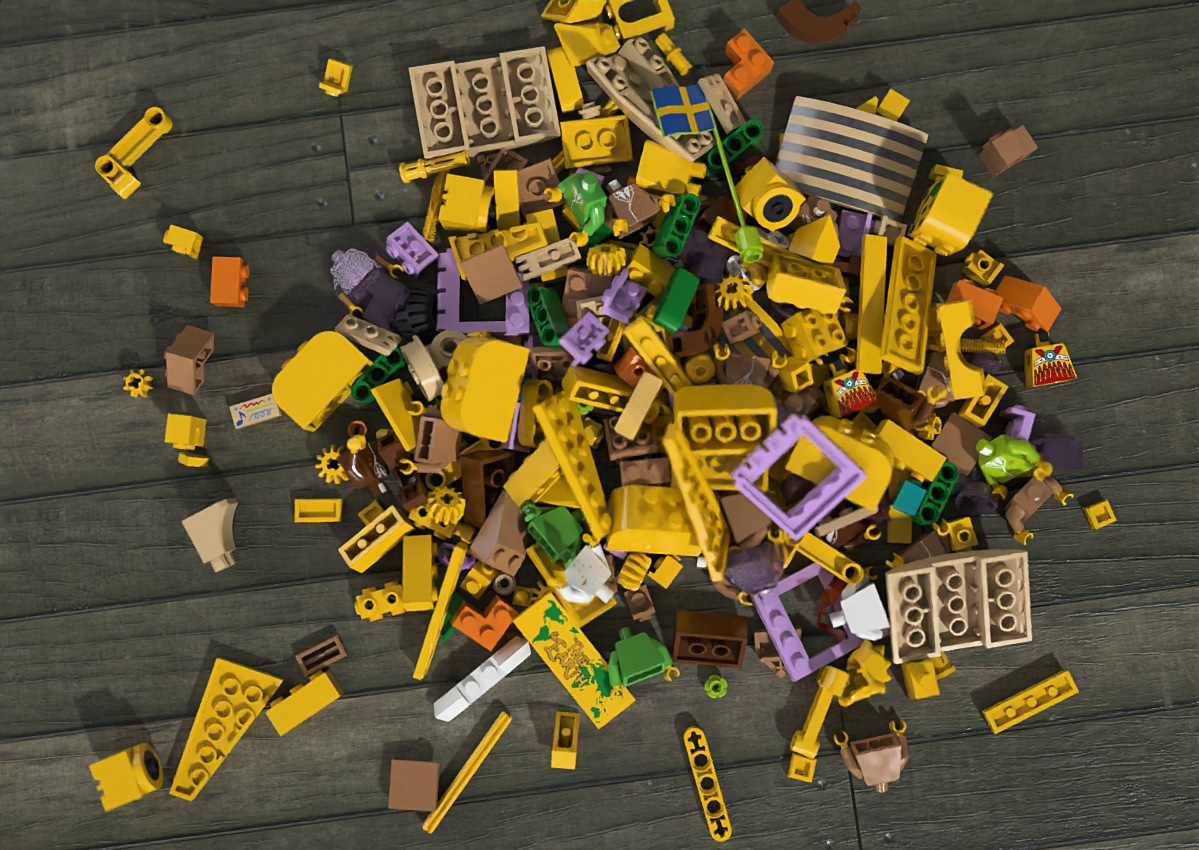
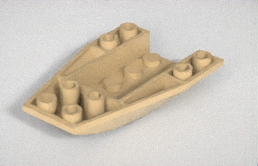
M640 35L627 40L619 52L613 56L605 58L603 54H600L586 63L588 73L622 112L645 134L667 150L693 162L717 145L709 131L700 134L662 137L650 91L659 87H680L669 68L664 64L662 58L650 48L648 42Z

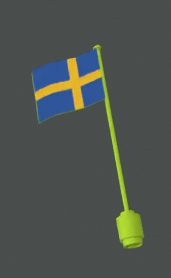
M699 81L696 85L687 87L664 86L651 90L650 95L663 138L672 135L700 134L713 130L741 223V228H739L734 236L740 257L746 263L760 260L763 257V246L758 230L755 227L746 226L712 110L699 85Z

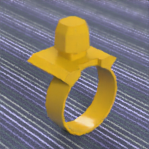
M651 305L644 313L646 315L645 319L655 332L662 331L652 321L657 307ZM640 314L633 315L634 320L629 322L625 327H627L630 323L636 321L642 316ZM623 332V333H622V341H623L625 347H627V348L629 349V347L627 346V344H626V342H625V340H624V332Z

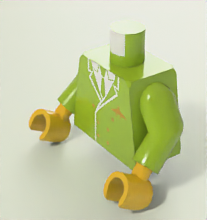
M1001 435L992 441L980 439L976 445V450L979 452L978 464L988 485L993 487L990 497L994 502H998L999 494L1005 499L1008 492L1005 486L999 485V481L1005 483L1034 467H1037L1034 475L1041 481L1052 472V465L1040 460L1042 457L1036 451V446L1032 445L1029 441Z

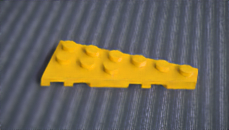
M678 423L668 425L663 442L669 453L683 493L689 518L693 522L713 581L722 580L731 529Z
M218 657L169 794L189 801L194 800L285 679Z

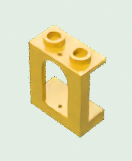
M608 0V5L605 6L608 18H613L615 24L613 31L617 40H621L622 45L626 43L627 39L660 27H664L665 31L674 28L675 18L668 0H653L658 14L633 23L624 22L618 14L621 5L632 0Z

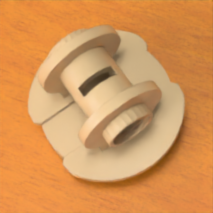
M443 331L433 339L431 344L425 347L417 335L412 336L414 341L400 347L412 377L428 402L442 396L443 382L447 381L448 364L452 360L456 347L463 340L467 339L459 331Z

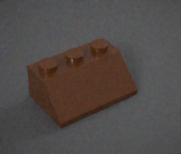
M479 450L461 456L463 499H465L466 503L464 508L465 523L478 528L483 526L503 490L506 491L503 486L508 481V477L516 471L515 450Z
M677 610L672 661L676 663L742 668L748 640L747 616Z

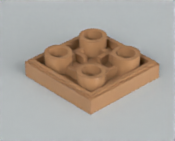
M504 243L460 261V265L479 304L523 287Z
M532 347L531 353L537 380H547L553 387H562L561 383L575 358L564 347ZM579 362L576 366L582 367L581 362Z
M951 412L941 427L940 433L935 436L930 444V447L945 456V462L954 463L959 473L968 476L979 459V452L976 450L978 441L980 439L991 441L992 437L955 412Z
M620 416L603 419L611 460L658 452L652 422L647 423L643 421L634 439L630 440L614 430Z
M392 759L388 809L437 811L440 762Z

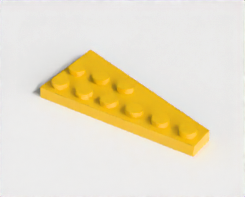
M564 390L532 408L595 538L598 539L611 531L612 520L578 406L575 401L568 400Z

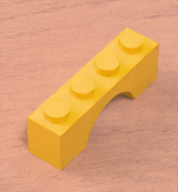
M972 299L942 303L939 306V310H936L938 324H942L943 333L940 334V341L942 347H946L947 356L944 357L945 369L950 370L951 379H948L949 392L954 393V399L984 396L987 389L983 368L970 364L963 357L960 350V338L963 331L975 323Z

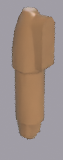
M604 165L587 168L581 167L599 175H605L612 171L611 167ZM578 168L571 169L569 176L570 174H575Z

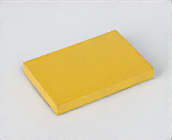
M626 115L559 123L565 169L633 161L629 121Z

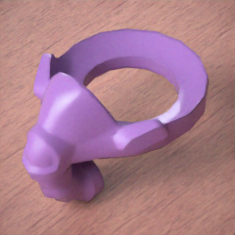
M443 543L438 547V559L448 568L450 560L445 556L444 549L449 548L454 551L455 545ZM468 551L466 552L461 571L470 569L475 565L476 557Z

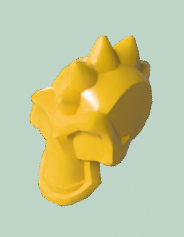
M865 639L860 648L852 652L847 662L848 667L846 669L850 674L847 680L848 686L844 688L842 696H838L840 705L844 707L876 693H885L886 687L884 682L891 680L887 669L892 665L893 661L884 657V645L873 646L869 639Z

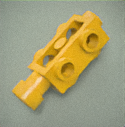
M425 503L418 508L408 511L410 512L408 518L414 521V526L423 530L428 527L434 530L433 535L443 540H446L447 537L453 538L455 534L461 537L462 541L470 544L478 528L462 523L463 517L458 519L455 524L449 522L446 527L441 525V521L436 524L435 518H428V512L425 517L420 515V510L425 508Z
M397 580L384 584L385 589L376 591V587L362 590L363 595L356 596L355 610L357 614L361 615V619L369 617L371 622L382 619L383 613L391 611L393 616L406 612L402 604L403 584L399 585ZM391 594L396 596L395 603L390 602L389 596ZM369 600L374 604L372 609H368L367 601Z

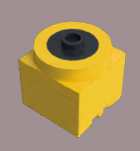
M765 157L735 186L741 207L753 216L761 226L772 232L792 222L799 212L800 205L806 200L794 181L786 174H783L780 169L776 168Z
M447 174L445 191L447 193L443 194L444 204L440 207L438 218L444 230L465 234L488 233L492 218H495L496 215L495 187L486 186L484 180Z
M142 742L89 765L94 780H100L101 784L97 786L98 791L102 789L104 791V794L101 795V800L105 811L141 798L149 792L159 789L163 784V770L159 757L148 743Z

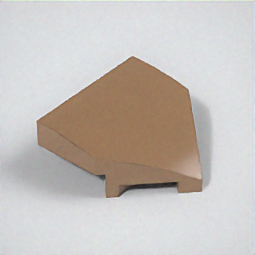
M501 148L499 152L486 156L484 154L477 156L483 180L486 186L494 187V170H521L531 164L528 159L511 150L506 151L505 148Z
M793 626L802 643L800 626ZM753 629L756 656H758L762 663L764 662L775 671L780 678H783L787 670L767 629Z

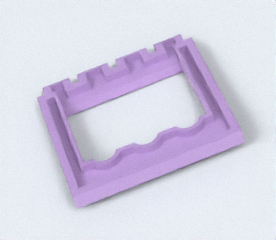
M447 248V253H439L438 270L441 272H438L437 291L442 293L437 294V312L445 314H437L436 331L455 330L463 333L465 336L468 333L487 330L492 336L530 335V307L527 302L530 279L522 281L521 278L522 275L529 273V270L519 272L518 267L526 264V262L516 264L515 260L512 261L523 287L506 294V321L459 322L460 272L452 248Z
M793 413L781 424L786 431L785 433L777 428L763 441L768 449L766 450L763 446L759 445L746 458L750 466L741 462L730 475L735 479L733 481L734 486L797 541L867 477V474L805 415L799 418ZM804 434L838 467L789 513H785L753 482Z
M816 562L771 584L772 589L760 590L755 593V596H750L792 681L805 677L861 646L865 640L864 638L857 637L855 633H851L846 623L843 624V627L848 635L847 638L811 658L808 657L778 595L818 575L835 611L842 610L838 599L841 598V592L846 587L845 582L840 578L835 580L834 576L836 575Z

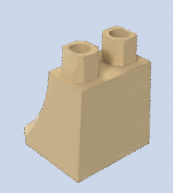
M236 498L224 499L182 521L203 563L211 562L215 572L224 570L237 563L232 554V551L236 550L232 533L233 516L238 504Z

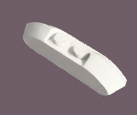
M515 636L434 703L435 718L449 722L531 654L529 641Z

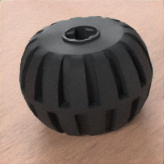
M414 289L406 293L398 301L396 307L397 326L401 335L408 342L414 341L412 336L417 335L422 344L427 346L441 333L436 331L437 314L445 313L437 312V293L428 289Z

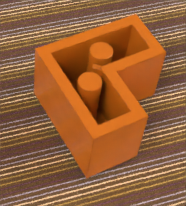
M745 28L727 42L725 54L735 66L724 75L723 81L731 95L738 100L766 77L773 68L775 62Z
M1004 276L996 289L997 295L1003 297L999 311L1006 315L1010 313L1016 314L1024 320L1025 326L1033 331L1043 330L1048 332L1061 310L1059 304L1043 285Z
M959 280L953 284L946 302L972 299L975 323L970 327L980 331L992 325L1003 297L998 296V293L992 289L984 288L983 290L976 287V284L970 280Z
M496 594L483 613L463 600L450 620L454 627L491 651L519 612L514 605Z

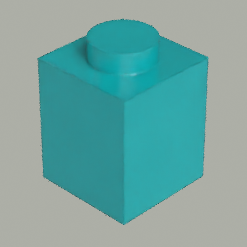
M911 478L908 481L900 480L888 506L907 516H915L926 490L920 488L921 483Z

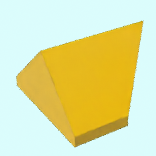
M830 214L798 228L788 250L816 263L832 266L840 244Z

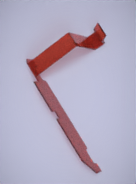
M774 153L771 157H765L772 164L776 161ZM755 155L741 162H734L736 170L734 175L737 184L742 180L739 171L757 164L764 156ZM747 213V219L751 225H755L751 215Z
M889 483L880 499V503L884 508L862 519V525L867 527L863 530L864 532L871 525L869 521L883 515L891 522L888 510H890ZM874 527L870 529V532L873 535L879 534V529Z
M847 568L845 572L846 577L850 573H854V569ZM836 575L828 585L831 589L826 588L819 599L824 604L818 610L816 627L835 635L832 641L842 642L846 632L821 622V614L825 616L829 614L826 610L829 606H834L847 585V582Z

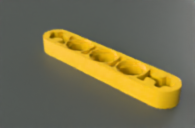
M690 726L684 731L683 737L708 827L716 841H725L731 835V825L707 741L701 728ZM695 731L696 735H701V737L697 738L699 747L704 745V749L690 751V749H695L693 741L688 740L691 737V732ZM698 754H704L707 757V763L702 767L694 763V758ZM710 777L714 780V785L711 789L706 790L701 787V780L703 778ZM711 800L720 802V809L717 812H710L707 809V805ZM710 818H720L722 826L727 827L723 830L724 834L719 835L717 831L714 832L717 829L715 819L710 821Z

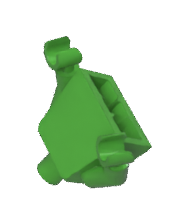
M531 503L526 504L520 512L526 513V522L531 520L527 531L553 563L562 559L565 561L566 564L564 566L567 568L574 558L577 557L582 543L580 535L583 533V528L579 524L586 520L584 513L580 509H576L570 514L564 506L558 508L554 506L535 507Z

